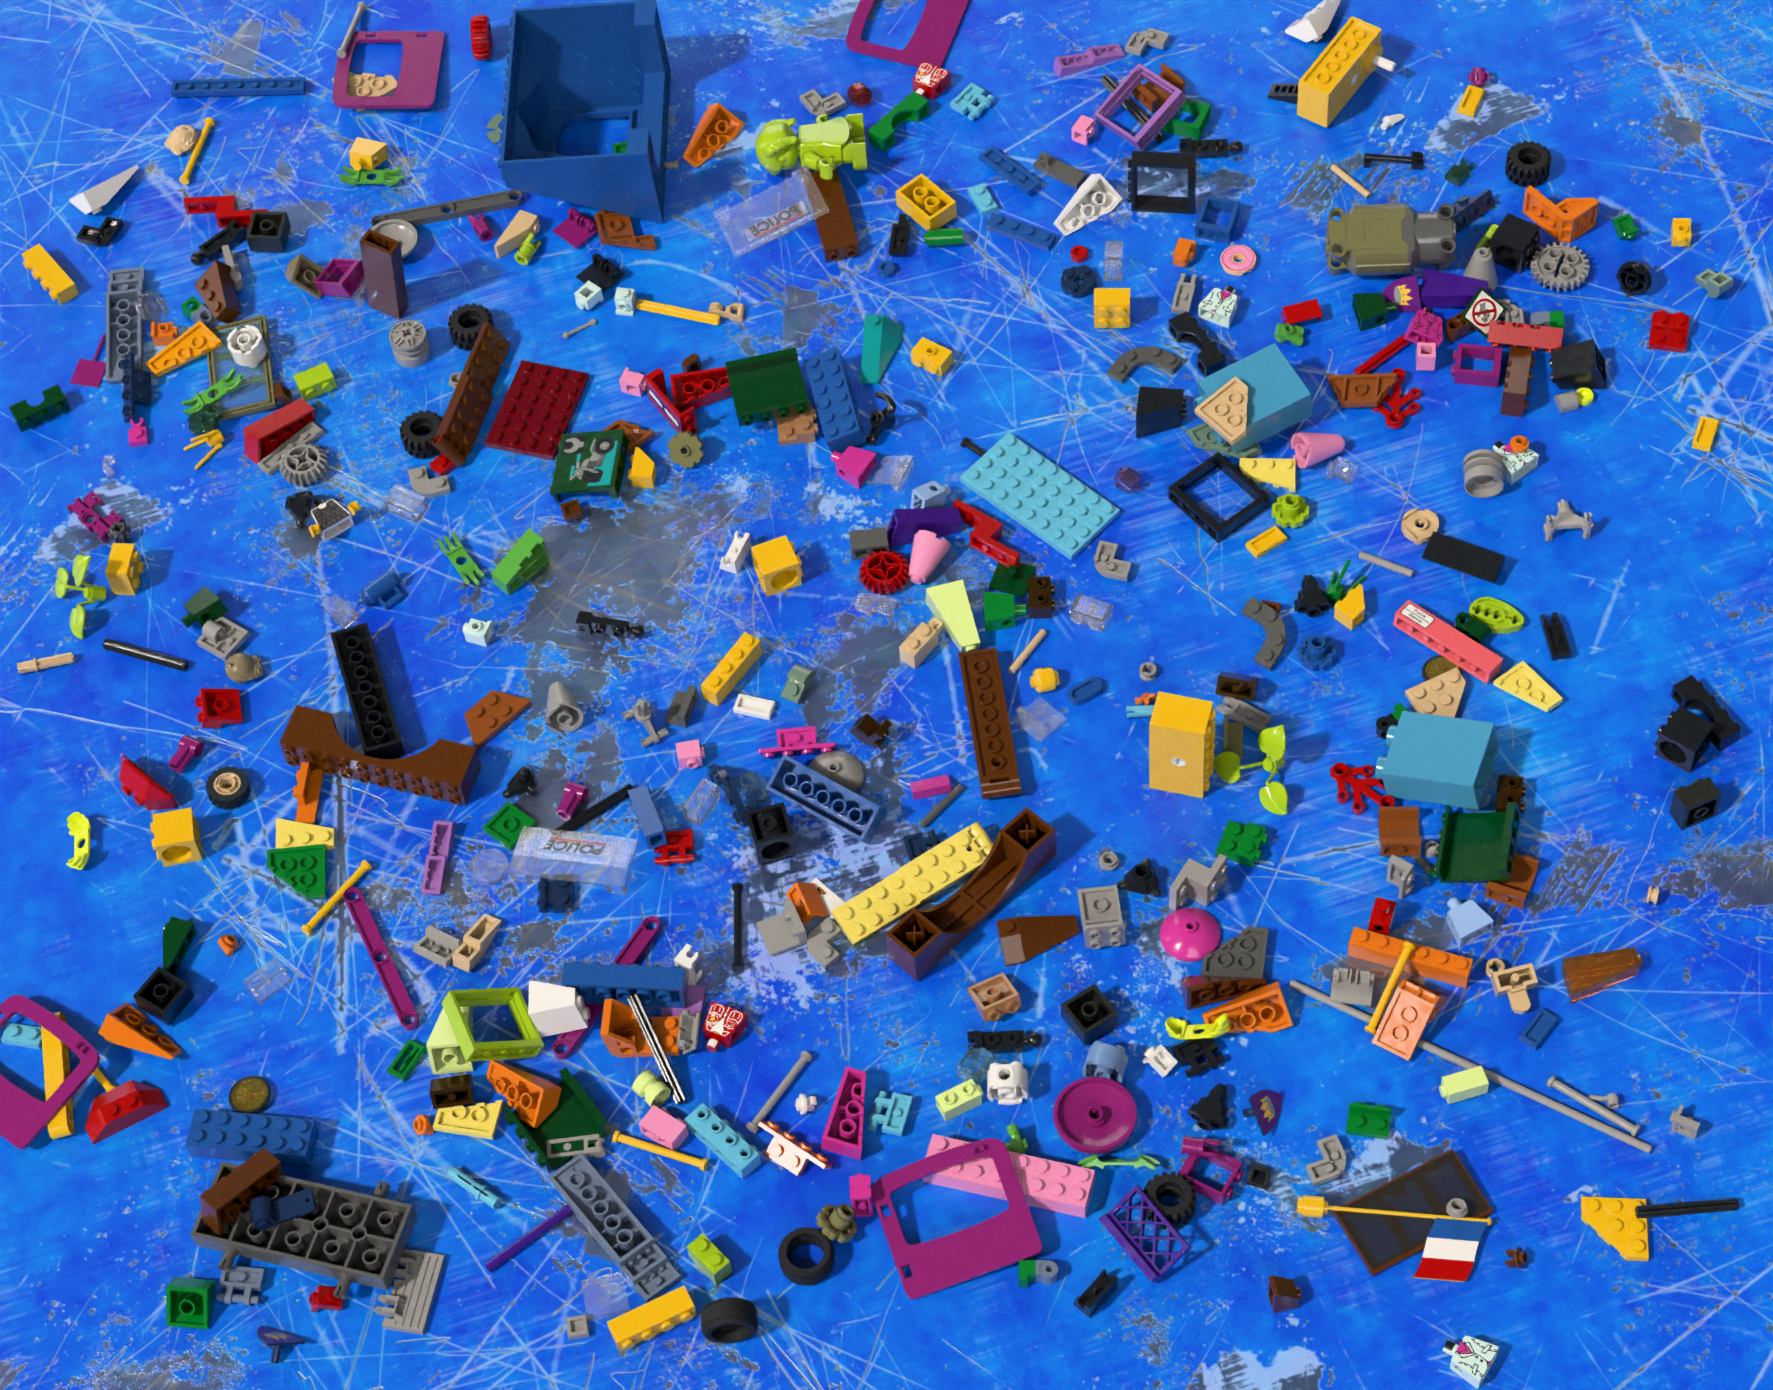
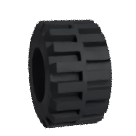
M1523 141V143H1516V146L1513 145L1508 150L1505 173L1509 181L1512 180L1513 184H1518L1519 187L1526 186V188L1530 185L1537 187V184H1543L1548 179L1550 173V151L1547 150V147L1541 146V143H1534V141Z
M472 303V305L465 304L463 307L459 306L458 310H454L452 312L453 315L449 316L448 321L453 343L459 349L463 348L465 351H472L483 323L489 322L494 327L491 313L486 307L483 308V305L480 304L477 306L476 303Z
M420 410L418 413L413 412L411 416L405 417L406 421H402V426L399 429L405 451L417 459L419 457L421 459H425V457L433 458V455H439V450L432 445V440L438 431L442 417L438 416L435 412L431 413L429 410H426V412H423V410ZM424 433H429V434H427V435H425V436H419V435L424 434Z
M1171 1171V1174L1162 1172V1176L1156 1174L1154 1175V1180L1149 1179L1147 1186L1144 1187V1192L1174 1227L1180 1229L1182 1224L1186 1226L1189 1223V1219L1192 1220L1196 1211L1194 1185H1191V1181L1188 1178L1184 1180V1175H1175L1176 1172ZM1165 1195H1174L1181 1202L1174 1207H1166L1160 1204L1158 1200ZM1146 1209V1218L1154 1222L1155 1212L1152 1209ZM1159 1225V1228L1163 1230L1166 1225Z

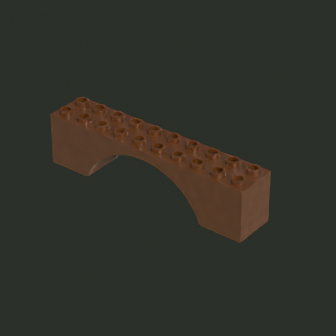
M296 705L279 742L285 761L291 766H301V762H309L311 771L319 769L328 775H339L345 779H355L366 784H376L382 788L389 787L399 792L406 791L417 796H427L437 801L444 800L454 805L466 806L482 768L476 747L439 739L428 749L405 758L378 759L365 756L350 748L340 738L332 713Z
M1026 807L999 831L986 859L974 875L956 893L930 909H912L886 933L889 958L916 981L922 978L1056 856L1055 829Z

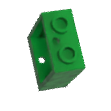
M1187 99L1179 110L1198 115L1195 123L1191 124L1171 118L1161 131L1199 140L1211 117V105Z

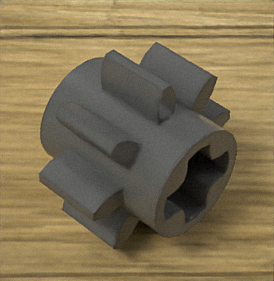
M116 522L111 528H108L110 541L126 543L128 539H131V529L129 526H125L124 522Z

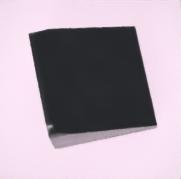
M1252 1163L1246 1184L1267 1190L1273 1168Z

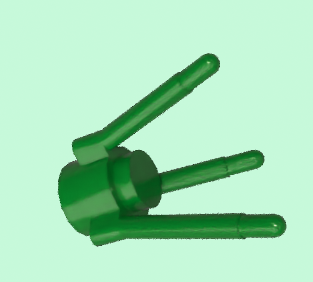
M1349 559L1344 565L1336 583L1334 581L1337 572L1334 571L1329 586L1325 592L1332 602L1337 603L1339 600H1343L1352 588L1355 589L1366 579V575H1364L1344 592V586L1340 582L1351 562Z

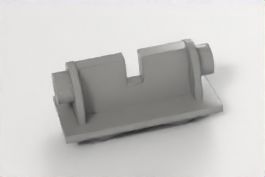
M683 1010L680 1014L679 1027L685 1029V1031L682 1029L678 1030L677 1045L680 1050H683V1055L697 1049L701 1012L692 1015L690 1011Z

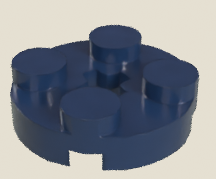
M1087 265L1065 269L1062 272L1061 288L1065 294L1069 293L1074 298L1087 297L1096 288V276Z

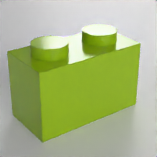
M326 362L293 376L296 387L304 401L337 388L334 376Z
M703 1233L686 1246L691 1260L716 1285L732 1273L730 1261Z

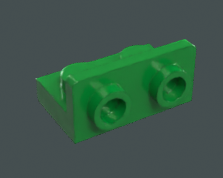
M1362 1102L1349 1103L1346 1134L1388 1140L1391 1108H1387L1384 1105H1366Z

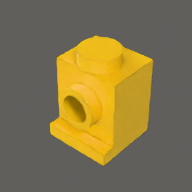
M1673 218L1671 246L1690 247L1691 218Z

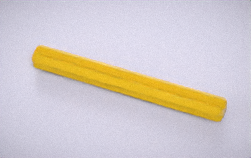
M638 299L636 303L637 309L707 324L719 325L721 320L720 315L643 299Z

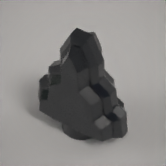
M1305 575L1301 583L1302 590L1298 592V599L1294 601V611L1306 613L1308 617H1318L1322 612L1333 607L1331 598L1327 597L1325 591L1319 588L1317 580L1312 575Z
M1219 1083L1211 1089L1208 1096L1202 1097L1197 1104H1192L1187 1114L1197 1121L1196 1124L1199 1128L1205 1131H1211L1212 1128L1220 1130L1227 1128L1229 1118L1226 1116L1228 1107L1225 1104L1228 1098L1227 1086Z

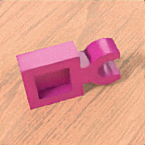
M140 417V422L137 424L134 423L133 419H130L132 429H128L130 447L148 445V431L143 418Z

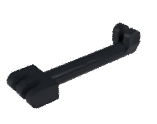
M1412 151L1410 157L1365 153L1363 156L1365 168H1369L1372 161L1408 163L1411 164V169H1424L1422 152Z

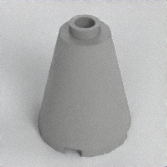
M1480 247L1474 251L1463 276L1488 281V287L1492 288L1493 292L1497 287L1498 277L1492 252L1488 248Z
M563 682L551 684L548 690L545 721L547 727L556 733H563V731L567 730L572 732L583 723V711L567 685Z

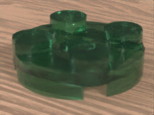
M208 403L196 414H192L188 418L189 430L196 437L200 434L203 435L216 430L220 425L218 421L220 418L223 419V413L218 407Z

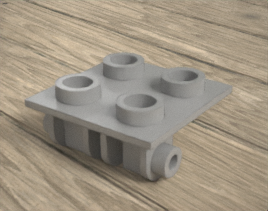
M1334 968L1330 1001L1371 1006L1375 973L1360 970V974H1358V969H1356V973H1352V968H1350V973H1348L1346 968Z

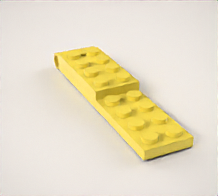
M975 822L900 867L897 872L837 907L831 914L854 946L978 870L994 844L980 823Z

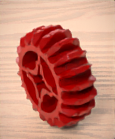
M486 15L473 16L470 22L472 51L476 60L484 61L492 56L491 25Z
M889 548L886 552L880 549L879 553L873 551L872 555L867 554L866 559H863L862 565L859 568V576L863 586H866L867 591L872 590L873 594L879 592L880 596L883 593L889 596L890 592L896 594L897 589L902 590L903 585H907V580L909 579V566L906 558H903L902 554H897L896 550L891 553Z

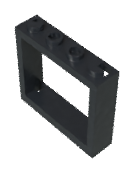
M1132 151V158H1128V168L1131 169L1128 170V180H1131V182H1128V192H1131L1128 194V203H1131V211L1194 214L1196 202V154ZM1138 167L1188 169V196L1138 195Z
M1219 452L1168 487V499L1217 543L1268 508V494L1256 486L1252 479H1248L1240 468L1231 464L1230 460ZM1217 467L1254 499L1253 502L1221 525L1184 493L1186 489Z

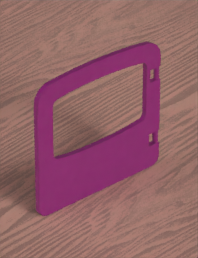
M860 0L848 30L846 46L850 51L913 67L919 68L920 63L924 61L942 68L970 0H927L917 28L903 50L861 40L865 24L876 0Z
M355 31L346 50V57H338L333 84L334 104L345 109L433 107L445 40L444 33L442 31ZM402 43L401 69L397 86L392 96H348L349 71L357 44Z
M14 995L0 1005V1014H4V1017L0 1020V1029L14 1014L19 1013L49 1031L80 1058L79 1065L51 1097L44 1102L27 1094L0 1074V1135L16 1148L23 1150L35 1140L92 1075L99 1065L100 1056L90 1043L60 1018L23 995Z
M987 1138L934 1154L879 1178L873 1185L872 1198L905 1293L910 1299L922 1298L1017 1263L1019 1260L1036 1256L1042 1251L1041 1240L1008 1150L999 1139ZM987 1157L993 1159L1009 1202L1007 1210L974 1226L937 1239L913 1245L906 1243L891 1201V1194L894 1191L919 1179L960 1164ZM888 1205L892 1215L885 1217L881 1207ZM910 1266L913 1276L906 1278L903 1267Z

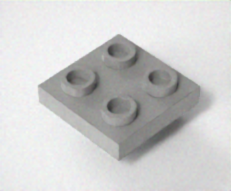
M221 616L215 621L208 620L204 624L202 635L196 643L199 647L226 662L247 640L250 634L247 630Z

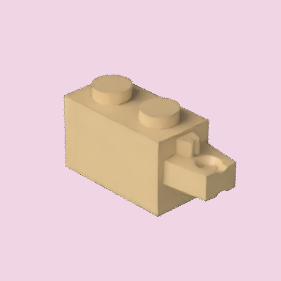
M935 617L927 624L921 622L899 646L900 660L916 669L938 645V635L944 627L943 622Z

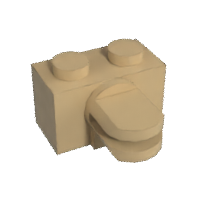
M1529 963L1492 973L1490 980L1495 997L1508 995L1513 1012L1516 1014L1526 1013L1531 1006L1527 990L1535 988L1538 983L1533 964Z

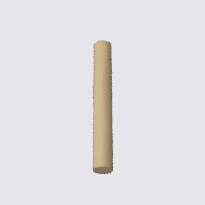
M1336 164L1331 166L1330 170L1365 198L1369 199L1372 196V193Z
M1039 630L1008 669L1010 673L1015 674L1047 634L1045 630Z

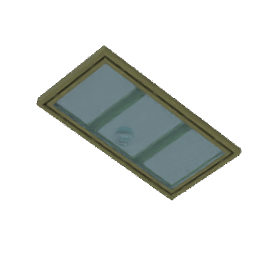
M261 315L208 328L223 344L207 353L210 387L219 382L220 378L227 376L233 368L236 370L233 379L241 373L243 375L242 382L234 393L231 392L212 404L214 422L277 408L274 396V378L266 316ZM245 325L254 326L259 330L268 349L265 357L253 368L237 364L230 353L227 343L229 334L236 328L238 330L246 328ZM217 390L211 392V398L217 396Z

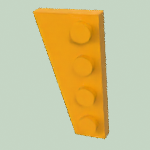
M198 321L148 360L145 365L158 378L223 344L201 321Z

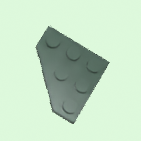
M1207 423L1187 430V435L1196 448L1219 452L1220 454L1236 458H1251L1262 453L1259 443H1256L1235 454L1227 442L1220 445L1216 441L1211 427Z

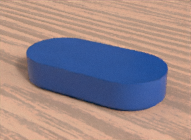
M1091 677L1072 687L1068 691L1069 702L1072 705L1080 706L1099 696L1103 692L1102 680L1097 677Z

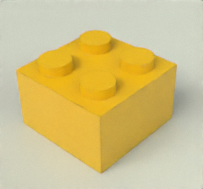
M1094 288V328H1130V288Z
M113 543L105 570V575L113 594L136 595L137 588L140 587V575L144 572V563L141 562L140 553L137 551L135 544Z

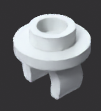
M800 1094L795 1102L796 1110L801 1115H805L807 1111L815 1110L814 1105H817L816 1096L806 1098L805 1094Z

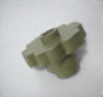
M689 430L680 431L677 436H673L668 444V448L671 450L669 457L673 463H680L682 468H691L696 463L702 461L705 451L701 447H703L704 442L699 435H693Z
M832 1204L825 1205L816 1216L817 1225L822 1228V1233L830 1240L836 1239L839 1243H848L857 1232L856 1222L853 1221L854 1210L847 1204H841L837 1207Z

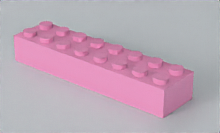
M932 1134L926 1157L971 1142ZM1008 1151L1028 1206L1086 1218L1095 1184V1170ZM989 1157L960 1164L922 1178L923 1182L1008 1201L994 1161Z

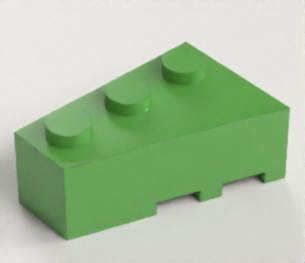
M528 528L491 572L493 583L507 595H510L549 562L544 539Z

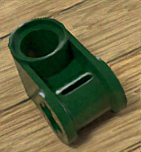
M1461 612L1455 618L1456 623L1453 628L1459 631V627H1461L1460 632L1466 634L1477 643L1483 644L1492 633L1491 628L1486 623L1479 621L1469 613Z

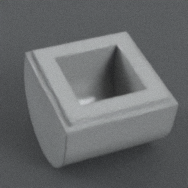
M1575 391L1554 396V401L1561 414L1578 409L1579 402Z

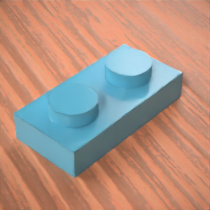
M984 183L967 189L968 195L982 217L998 211V206Z
M7 1023L1 1041L3 1044L41 1049V1028Z

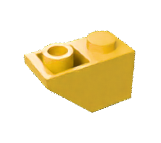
M635 447V452L631 455L632 469L628 470V480H631L632 487L654 488L656 480L655 463L639 447Z
M1361 584L1355 589L1352 588L1343 600H1339L1334 606V618L1351 631L1364 619L1365 604L1363 586Z

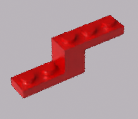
M235 195L184 198L183 201L187 214L216 213L215 217L219 228H226L225 225L234 219L237 220L239 227H249L253 211L268 212L267 209L238 211L239 206Z
M957 499L953 503V508L958 507L959 513L963 517V522L975 528L970 533L969 546L1008 568L1009 565H1014L1018 569L1020 554L998 541L1002 537L1003 524Z

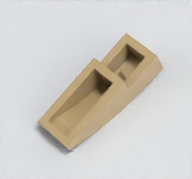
M484 913L463 936V943L452 954V966L470 973L492 942L501 925V920Z

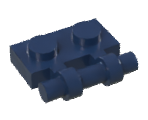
M935 830L927 832L929 837L927 839H924L922 832L903 837L902 840L909 862L927 852L928 846L933 848L940 844Z
M573 874L553 875V882H548L547 875H541L540 882H538L540 896L537 899L539 912L546 913L547 907H553V913L573 912ZM553 891V897L548 898L547 892Z

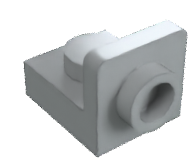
M1680 1104L1678 1110H1673L1669 1120L1673 1122L1671 1131L1695 1140L1700 1123L1696 1122L1693 1118L1681 1116L1684 1105Z

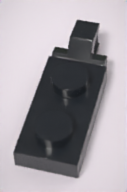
M900 214L898 223H894L892 226L889 256L907 257L911 230L910 224L907 223V214Z

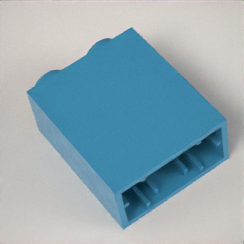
M1275 343L1197 381L1199 397L1193 399L1196 408L1235 376L1248 386L1246 435L1232 446L1211 428L1216 441L1220 445L1227 442L1235 454L1313 416L1311 393Z
M1402 711L1398 725H1390L1387 731L1386 745L1389 748L1387 757L1379 756L1375 768L1376 779L1383 780L1386 794L1395 798L1479 810L1499 750L1494 723Z

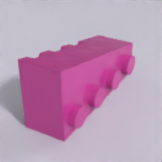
M846 1066L822 1137L821 1149L861 1160L866 1072Z

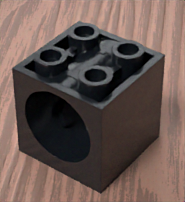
M1508 213L1491 236L1490 251L1492 252L1494 263L1521 274L1523 269L1528 268L1532 256H1535V251H1539L1540 226Z
M1679 706L1676 712L1672 711L1670 713L1667 724L1661 725L1657 732L1659 737L1655 742V746H1657L1655 755L1690 773L1710 746L1715 725Z
M784 802L746 812L749 834L758 865L796 855L794 836Z

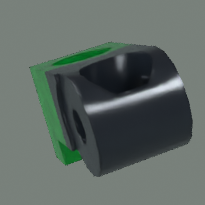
M1401 702L1394 706L1393 713L1387 717L1383 716L1377 719L1376 734L1379 738L1386 739L1389 726H1397L1402 711H1408Z

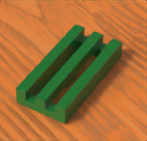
M409 1039L387 1069V1073L405 1082L426 1053V1047ZM412 1046H414V1048H413L412 1051L409 1053V1055H407L406 1058L403 1060V1058H404L405 1055L408 1053V1051L410 1050V1048H411ZM403 1060L402 1065H401V1066L399 1067V1069L396 1071V1068L398 1067V1065L400 1064V1062Z

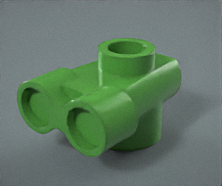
M1278 323L1274 337L1279 343L1290 341L1293 345L1300 347L1303 343L1304 327Z
M1012 1124L1007 1126L1006 1129L1011 1138V1141L1005 1142L1007 1150L1026 1155L1025 1151H1028L1029 1148L1026 1139H1021L1018 1125Z

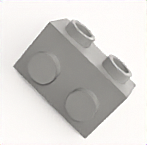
M1392 854L1388 860L1386 881L1399 887L1398 898L1402 900L1405 894L1409 895L1412 891V881L1415 876L1413 874L1414 865L1408 863L1404 858Z
M428 925L425 936L413 946V952L446 968L452 963V954L461 945V941Z

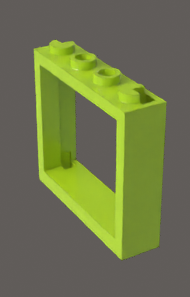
M519 987L455 989L449 991L442 1001V1006L466 1062L536 1058L544 1047L541 1036L528 1015V1007ZM508 1005L523 1040L475 1043L460 1007Z

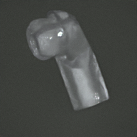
M113 454L105 455L101 462L107 478L115 476L111 464L116 463Z

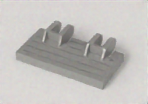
M404 1249L398 1266L406 1268L405 1270L396 1269L394 1277L405 1280L395 1279L391 1295L380 1294L378 1297L380 1302L395 1306L394 1308L381 1306L375 1308L376 1314L393 1317V1319L384 1318L382 1323L383 1329L424 1335L444 1265V1255Z

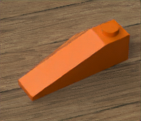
M719 102L709 105L693 134L683 158L693 167L697 168L716 151L724 147L726 143L734 139L744 123Z
M1279 981L1257 988L1202 1013L1205 1024L1214 1023L1217 1017L1226 1013L1230 1023V1030L1226 1033L1247 1031V1033H1254V1031L1276 1032L1293 1026Z
M127 1002L107 1014L98 1032L105 1040L114 1044L173 1060L182 1053V1050L168 1036L157 1032L159 1028L155 1024L150 1025L146 1021L147 1016Z
M490 1060L486 1079L499 1094L504 1095L508 1100L507 1104L510 1107H514L518 1112L517 1116L520 1120L537 1128L557 1108L562 1088L546 1079L501 1061Z

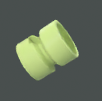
M651 1070L641 1073L632 1085L633 1091L641 1098L645 1097L644 1101L650 1107L653 1105L660 1107L669 1098L671 1089L663 1081H659V1077Z

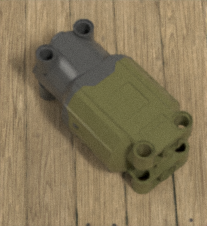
M1407 203L1353 205L1346 214L1341 208H1333L1329 212L1326 229L1328 272L1332 275H1339L1343 268H1347L1354 276L1408 275L1418 265H1435L1437 270L1447 271L1451 263L1455 262L1456 225L1453 218V207L1445 203L1439 206L1438 211L1417 212ZM1339 216L1341 220L1336 221L1332 217ZM1337 262L1340 264V266L1334 267L1332 266V263Z

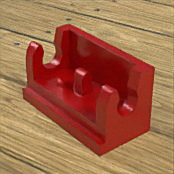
M1316 298L1282 307L1281 318L1284 324L1292 325L1315 318L1319 321L1323 318V314Z

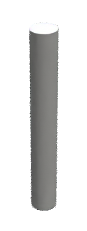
M1362 551L1359 553L1358 558L1408 577L1413 576L1414 570Z

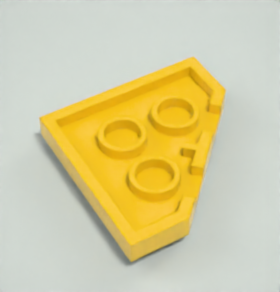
M1581 1197V1220L1586 1225H1590L1597 1231V1235L1609 1246L1612 1245L1619 1251L1620 1256L1626 1261H1648L1647 1218H1636L1635 1215L1636 1206L1646 1205V1199Z

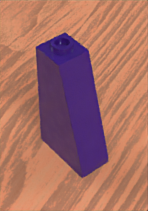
M1424 269L1421 293L1423 308L1467 307L1480 287L1490 295H1492V288L1488 287V281Z
M958 507L894 509L887 528L889 546L896 547L913 543L914 535L916 532L918 533V530L933 532L937 534L936 538L958 534L960 526L963 525V517L960 515Z

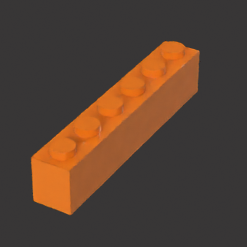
M1354 927L1348 944V956L1395 968L1404 949L1403 944L1408 941ZM1409 942L1415 946V949L1411 951L1403 971L1455 986L1467 987L1473 959Z

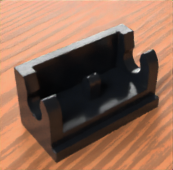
M1103 1269L1085 1292L1075 1299L1074 1306L1091 1318L1118 1288L1117 1277L1114 1275L1109 1277L1106 1274V1270Z

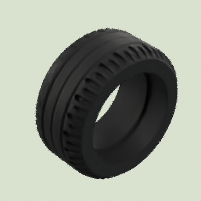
M803 1227L793 1230V1232L785 1236L779 1246L778 1258L781 1270L785 1277L795 1284L810 1286L820 1283V1281L828 1277L834 1267L835 1255L832 1242L818 1229ZM811 1244L823 1250L824 1256L822 1260L812 1268H798L789 1261L791 1253L802 1245Z
M730 1297L712 1301L701 1311L702 1333L705 1338L715 1343L728 1344L747 1340L758 1329L757 1309L752 1302L743 1298Z

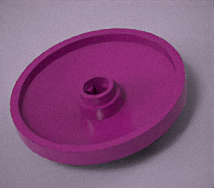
M1086 1077L1069 1084L1062 1090L1054 1105L1053 1118L1058 1135L1068 1146L1087 1154H1103L1116 1150L1128 1141L1135 1130L1137 1110L1133 1097L1119 1083L1103 1077Z

